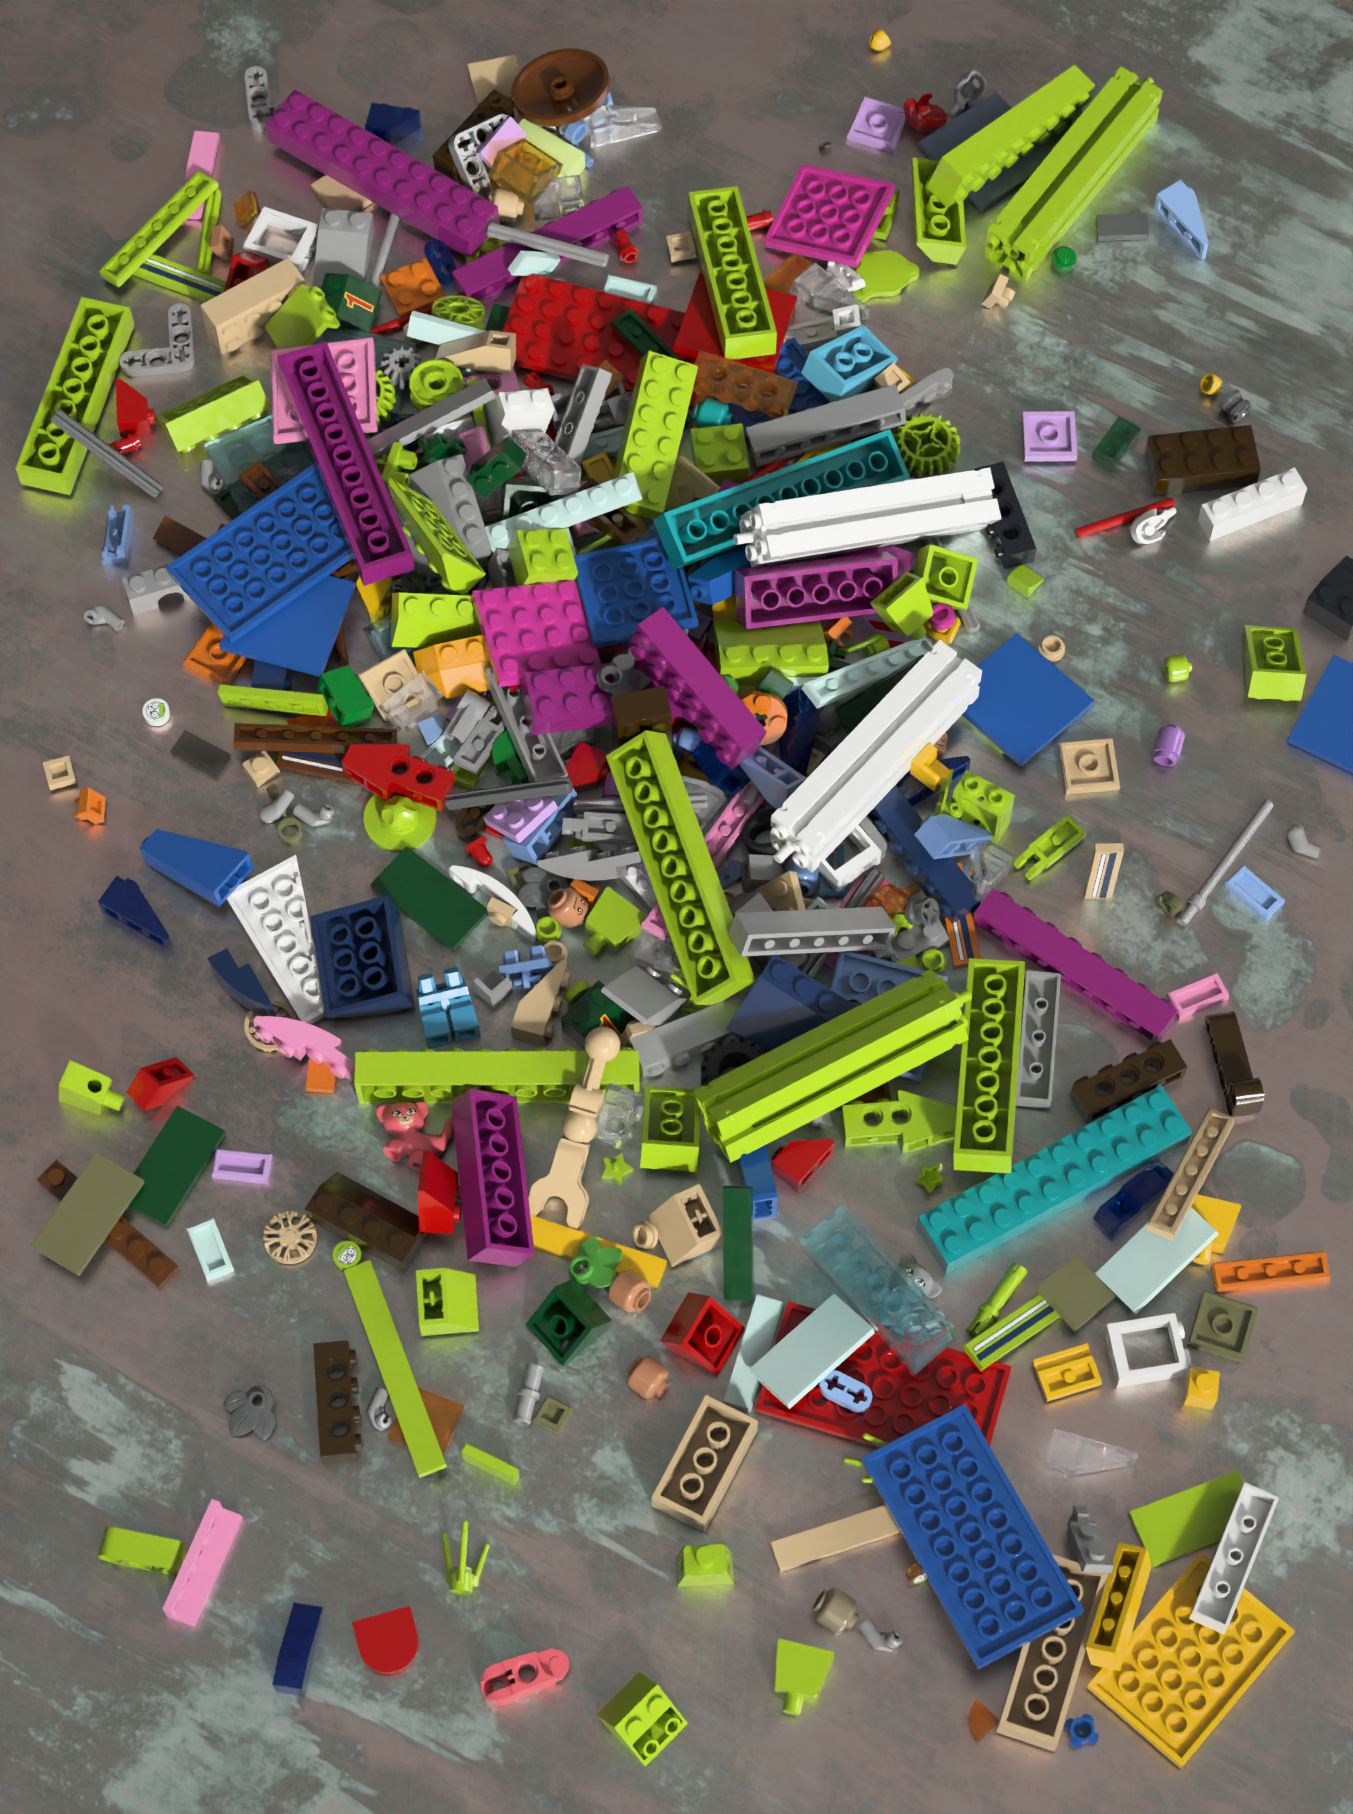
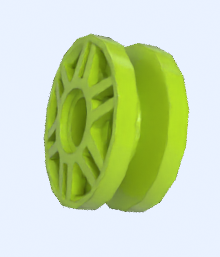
M450 295L441 297L433 303L432 316L484 330L485 307L480 301L467 296Z
M429 360L418 365L409 378L410 400L414 408L421 412L463 390V376L460 370L452 363L444 360Z

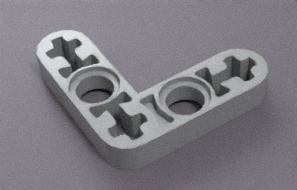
M253 66L245 72L249 120L251 127L255 131L265 132V123L281 104H270L267 73L262 67ZM254 77H259V86H255ZM257 95H262L265 97V99L259 103L252 101L253 97ZM258 117H263V121H258Z
M505 114L494 116L453 135L448 143L449 151L465 188L477 195V191L483 188L485 193L481 197L486 200L489 199V193L493 194L494 189L483 162L476 153L494 133L492 128L502 123L506 117H509ZM478 129H482L486 134L484 142H480L477 139L476 132ZM469 139L470 144H467L460 149L458 148L457 144H459L461 141ZM468 162H472L476 167L474 175H470L467 172L466 165ZM480 178V181L472 182V180Z
M177 303L168 310L170 347L133 350L123 353L119 363L124 375L128 377L183 373L190 371L194 367L193 321L190 308L186 304ZM180 313L183 314V315H182L183 325H181V324L179 325V324H178V319H177V317H178V314H180ZM184 333L188 335L187 340L183 342L175 340L178 334ZM180 351L185 352V362H180ZM160 357L164 359V362L159 366L151 365V360ZM144 359H145V362H146V366H143V361H142V360H144ZM130 361L135 362L133 367L128 366Z

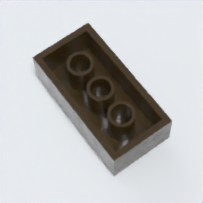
M1251 425L1148 436L1145 455L1154 496L1247 487L1258 482L1261 468Z
M665 686L611 696L614 750L645 730L666 733L672 749V713Z

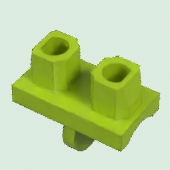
M393 442L389 456L383 455L381 459H374L389 496H391L388 481L392 478L409 487L410 477L408 473H402L403 468L414 470L418 462L414 452L404 450L399 442Z

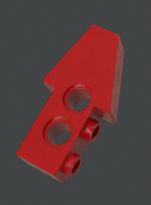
M351 744L342 760L344 775L384 801L390 799L394 793L443 812L447 794H452L456 785L455 774L449 768L442 765L434 766L419 756L411 757L410 748L407 744ZM397 769L406 770L402 774L394 773V771H396ZM423 778L431 780L425 784L419 782Z

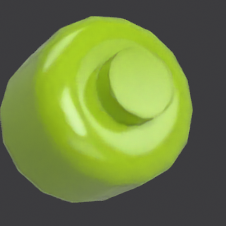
M1173 655L1164 659L1163 669L1167 681L1172 683L1188 679L1189 672L1192 671V665L1184 655Z

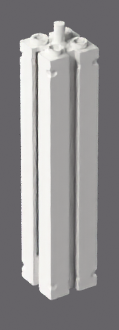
M984 468L978 471H965L776 501L771 504H759L752 508V511H747L740 516L739 526L741 533L734 534V543L736 545L749 543L750 545H747L745 548L746 558L750 561L751 567H760L961 534L968 531H979L987 527V524L999 521L1001 515L997 498L993 499L991 490L994 489L991 470L990 468Z
M939 640L933 646L932 651L926 653L783 803V806L771 815L772 830L770 831V841L773 847L778 850L773 856L778 863H782L792 853L794 855L792 859L797 866L803 869L806 868L813 873L819 866V863L822 860L824 861L910 770L911 761L928 743L934 745L967 710L968 705L978 698L980 689L978 684L981 682L982 670L966 658L962 661L956 656L957 652Z

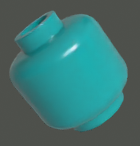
M707 397L702 402L698 401L693 414V421L696 422L697 428L730 425L733 414L729 413L727 403Z

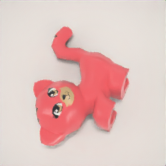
M420 1101L414 1104L411 1102H397L392 1106H378L376 1109L377 1118L383 1123L386 1132L396 1138L386 1142L383 1149L384 1155L396 1162H399L403 1156L410 1155L408 1166L420 1173L423 1151H430L436 1157H439L445 1151L446 1145L453 1135V1117L445 1121L440 1135L422 1134L420 1132L424 1125V1118L428 1115L426 1102Z

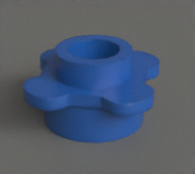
M1084 1714L1075 1720L1072 1718L1066 1720L1064 1727L1069 1731L1071 1738L1069 1743L1073 1748H1079L1081 1744L1085 1743L1095 1744L1098 1741L1099 1735L1095 1732L1094 1719L1091 1715ZM1080 1728L1084 1729L1083 1734L1079 1733Z

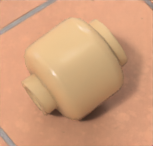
M497 188L493 194L489 193L488 201L498 206L500 222L514 223L517 215L523 214L524 200H519V193L516 190Z

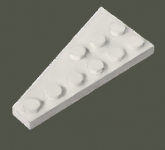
M294 855L240 884L226 901L299 1021L312 1024L325 1017L315 946L297 857Z

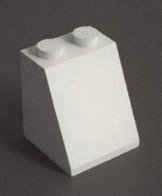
M548 388L500 392L495 394V399L483 404L491 449L508 436L521 448L540 446V440L544 437L555 410Z

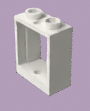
M263 207L260 215H256L250 234L244 237L242 249L268 259L267 268L290 258L303 276L316 251L319 225ZM268 225L302 236L292 256L258 245Z
M859 825L850 832L848 837L859 848L861 853L835 871L826 860H822L818 866L819 873L837 893L880 864L881 850Z
M1175 1313L1106 1325L1104 1335L1116 1388L1185 1377L1188 1367L1191 1366L1189 1350L1183 1348L1181 1339L1185 1337L1184 1328L1181 1321L1177 1322ZM1168 1327L1176 1363L1129 1371L1121 1334Z

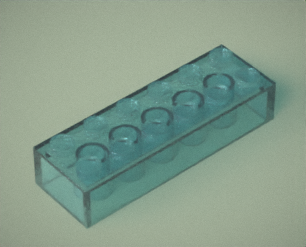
M843 1203L798 1240L803 1252L863 1319L873 1327L874 1331L914 1375L959 1338L956 1328Z

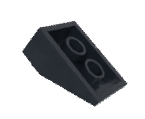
M1348 556L1341 560L1319 582L1308 596L1303 610L1304 615L1345 641H1348L1353 634V559Z

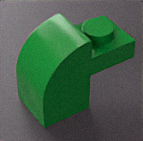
M507 730L495 740L492 748L494 771L497 776L504 773L511 785L520 784L521 782L529 783L527 773L521 765L522 762Z

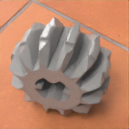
M401 345L399 350L391 347L389 354L384 353L380 370L384 373L385 377L388 376L392 386L399 385L400 389L403 390L405 385L409 386V378L413 370L423 362H421L420 354H414L412 347L406 351Z

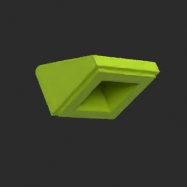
M1022 564L1008 575L1007 585L1026 598H1029L1043 582L1044 578Z

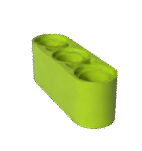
M105 1527L97 1557L111 1563L178 1575L186 1556L188 1544L179 1540L116 1527Z

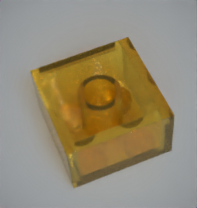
M522 138L497 152L488 177L493 179L498 186L506 188L517 195L519 200L529 203L553 190L563 164Z

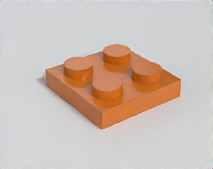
M426 258L380 276V282L399 317L429 306L439 298L446 296Z

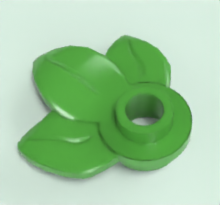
M591 1237L578 1248L577 1257L569 1265V1276L571 1279L575 1278L579 1284L589 1282L597 1288L610 1286L617 1276L614 1269H616L622 1259V1250L614 1247L600 1248L597 1237ZM588 1268L584 1273L580 1274L582 1269Z

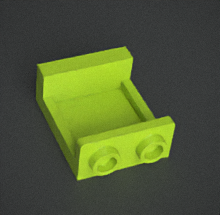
M301 284L266 323L265 327L278 349L312 345L326 328L337 329L340 326L335 311L324 298L325 295L320 288Z

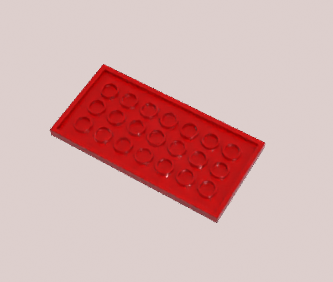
M532 274L521 277L503 332L516 334L515 366L573 381L577 380L582 364L597 367L612 373L611 378L620 376L626 394L632 395L641 357L610 327L611 321L631 308L674 351V344L685 313ZM674 352L682 361L698 366L697 381L694 383L688 410L692 411L708 360Z
M788 1301L775 1345L816 1309ZM872 1326L875 1333L834 1369L870 1388L872 1401L866 1411L860 1413L853 1412L827 1399L821 1394L819 1383L790 1409L762 1385L755 1407V1412L881 1448L864 1439L863 1434L867 1433L889 1444L966 1404L990 1446L1012 1366L995 1361L980 1371L965 1352ZM838 1380L826 1381L828 1390L832 1391L836 1387L844 1391V1389L837 1386ZM848 1392V1394L854 1397V1403L865 1402L863 1399L864 1393L859 1392L858 1395H854Z

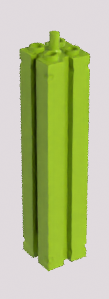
M1123 67L1116 71L1115 76L1107 82L998 215L996 221L989 226L986 235L988 244L985 246L984 259L999 268L1004 265L1009 268V274L1025 283L1028 281L1032 272L1037 270L1147 134L1149 128L1157 121L1159 113L1157 106L1161 102L1163 90L1154 84L1151 77H1146L1140 83L1137 74L1128 71Z
M930 969L922 973L920 977H914L709 1082V1085L693 1090L697 1105L702 1111L701 1117L706 1132L715 1143L719 1144L721 1151L731 1163L741 1158L742 1154L751 1153L953 1048V1045L969 1040L966 1031L968 1022L960 1007L963 1006V1003L972 999L971 993L968 989L960 993L952 992L944 977H938Z

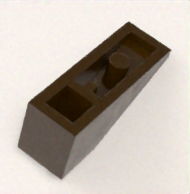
M591 478L575 490L573 494L597 486L599 483L594 478ZM624 507L585 520L591 527L624 545L645 531V526Z

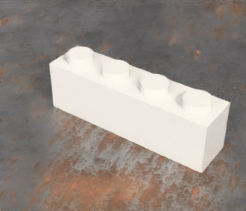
M1292 468L1202 504L1198 522L1209 541H1212L1302 505L1307 487L1297 470Z

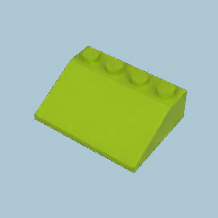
M391 478L388 481L396 514L403 523L401 525L403 531L408 536L414 538L416 541L414 546L421 554L427 556L429 567L435 573L441 575L443 578L441 580L442 585L450 592L456 591L461 595H465L486 573L434 502Z
M737 618L713 619L717 672L720 676L732 677L737 682L738 687L758 686L771 667L785 677H820L828 674L827 645L820 620L746 629L737 622Z

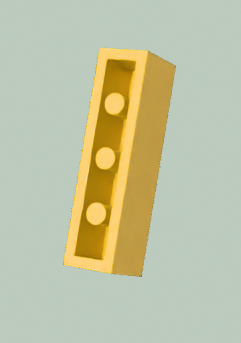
M1118 1542L1112 1561L1114 1567L1112 1573L1108 1574L1086 1644V1650L1091 1665L1120 1671L1152 1564L1147 1548Z

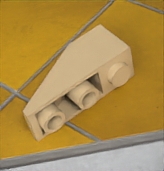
M490 330L440 344L435 360H444L456 367L471 370L511 374L516 360V334Z
M561 960L518 1003L511 1024L512 1038L544 1046L546 1038L552 1037L555 1028V1022L552 1020L555 1012L559 1013L563 1004L561 993L563 988H568L571 980V972H568L567 961Z

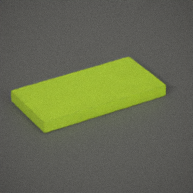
M1238 1471L1129 1511L1128 1515L1142 1547L1148 1549L1152 1564L1151 1568L1220 1542L1243 1486Z

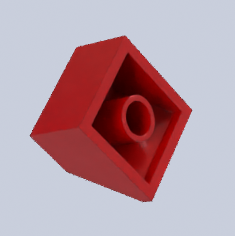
M423 1151L418 1184L419 1232L454 1234L455 1222H460L461 1205H457L458 1202H461L458 1172L430 1151Z
M688 1292L660 1341L678 1357L713 1376H718L745 1327L710 1296Z

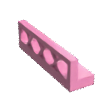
M211 1499L162 1608L168 1618L194 1628L243 1519L242 1515L222 1508L219 1501Z

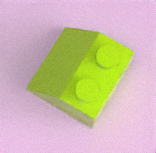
M930 544L919 548L913 574L923 578L931 605L934 606L942 603L950 605L953 609L967 610L979 559Z

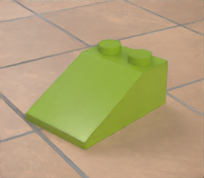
M1244 625V669L1247 697L1301 701L1307 674L1297 628Z
M645 1086L640 1168L697 1172L700 1109L694 1096L693 1090L695 1089Z

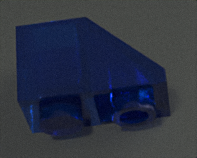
M371 103L365 130L393 145L421 129L420 110L410 107L390 106L385 103Z
M701 740L690 751L691 756L712 785L732 798L750 782V778L740 765L731 770L727 764H723L718 759L716 751L710 743Z

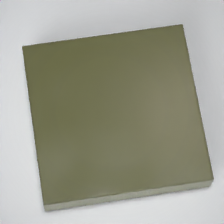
M1077 1255L1038 1284L1035 1289L1074 1331L1079 1329L1116 1298L1115 1294Z
M1203 1290L1187 1346L1243 1363L1259 1308Z

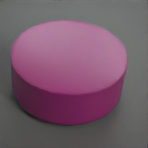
M939 603L932 607L933 615L928 619L932 628L935 630H946L954 624L955 614L950 605Z

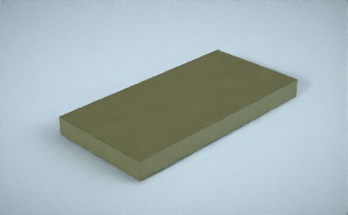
M96 1152L31 1243V1247L80 1276L144 1184V1180Z

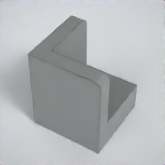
M492 971L482 981L478 977L472 980L474 993L492 1011L513 993L512 981L508 977L503 980L495 971Z

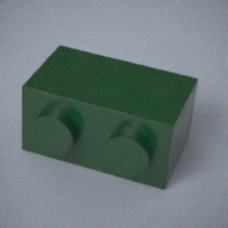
M508 436L472 464L466 481L483 498H486L521 471L527 453Z

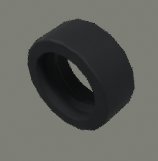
M776 809L762 810L752 815L745 822L742 829V838L749 854L774 856L778 850L773 847L771 842H755L756 836L762 831L772 828L771 815Z

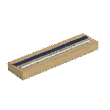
M1123 843L1095 844L1085 883L1084 899H1112L1124 853Z

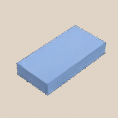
M1244 865L1224 885L1225 888L1265 922L1285 902L1279 894Z

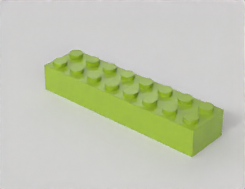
M1073 65L944 155L936 167L927 188L946 208L955 202L957 204L961 203L968 196L969 192L972 190L974 192L978 191L986 180L995 179L1003 168L1009 169L1020 156L1026 157L1037 144L1043 145L1050 138L1051 134L1054 132L1058 134L1066 127L1068 122H1075L1083 113L1082 108L1091 100L1092 96L1090 94L1095 84L1076 65Z
M738 186L688 192V217L725 361L776 354L777 331Z
M81 297L16 465V471L22 485L67 495L71 494L87 448L52 423L51 417L56 410L61 409L94 433L118 370L120 357L125 351L134 327L130 307Z
M969 958L966 989L971 993L972 999L965 1002L964 1016L968 1022L966 1031L969 1040L962 1043L953 1152L954 1170L1011 1173L1025 961Z

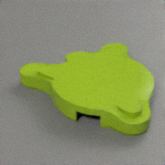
M879 250L865 252L858 267H854L852 270L864 279L866 286L855 290L852 299L854 303L861 305L872 297H890L900 294L902 288L918 279L920 270L917 265L909 262L895 251Z

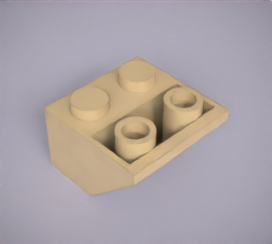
M700 1184L673 1195L648 1216L649 1221L658 1230V1240L671 1267L723 1245V1230Z

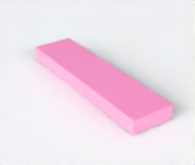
M194 131L183 185L198 170L212 178L220 140L219 133ZM206 200L187 219L203 220Z

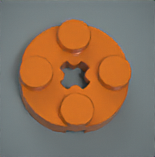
M753 691L740 699L755 718V713L757 712L760 715H767L765 723L761 724L767 733L760 746L774 743L783 735L787 726L788 712L785 704L778 696L772 693Z

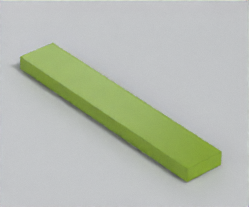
M198 170L98 271L100 277L119 288L219 187L217 181Z

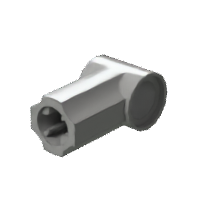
M468 689L457 706V712L443 735L452 743L462 746L476 723L481 721L491 702Z

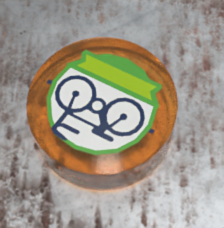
M918 1563L906 1571V1577L910 1585H919L928 1581Z

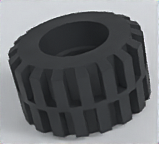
M727 1038L722 1040L721 1046L717 1043L714 1044L712 1052H706L704 1061L701 1064V1085H709V1082L719 1078L720 1074L727 1068L740 1067L766 1054V1052L761 1054L762 1048L758 1044L753 1047L752 1041L748 1039L743 1043L740 1042V1038H734V1042H729Z

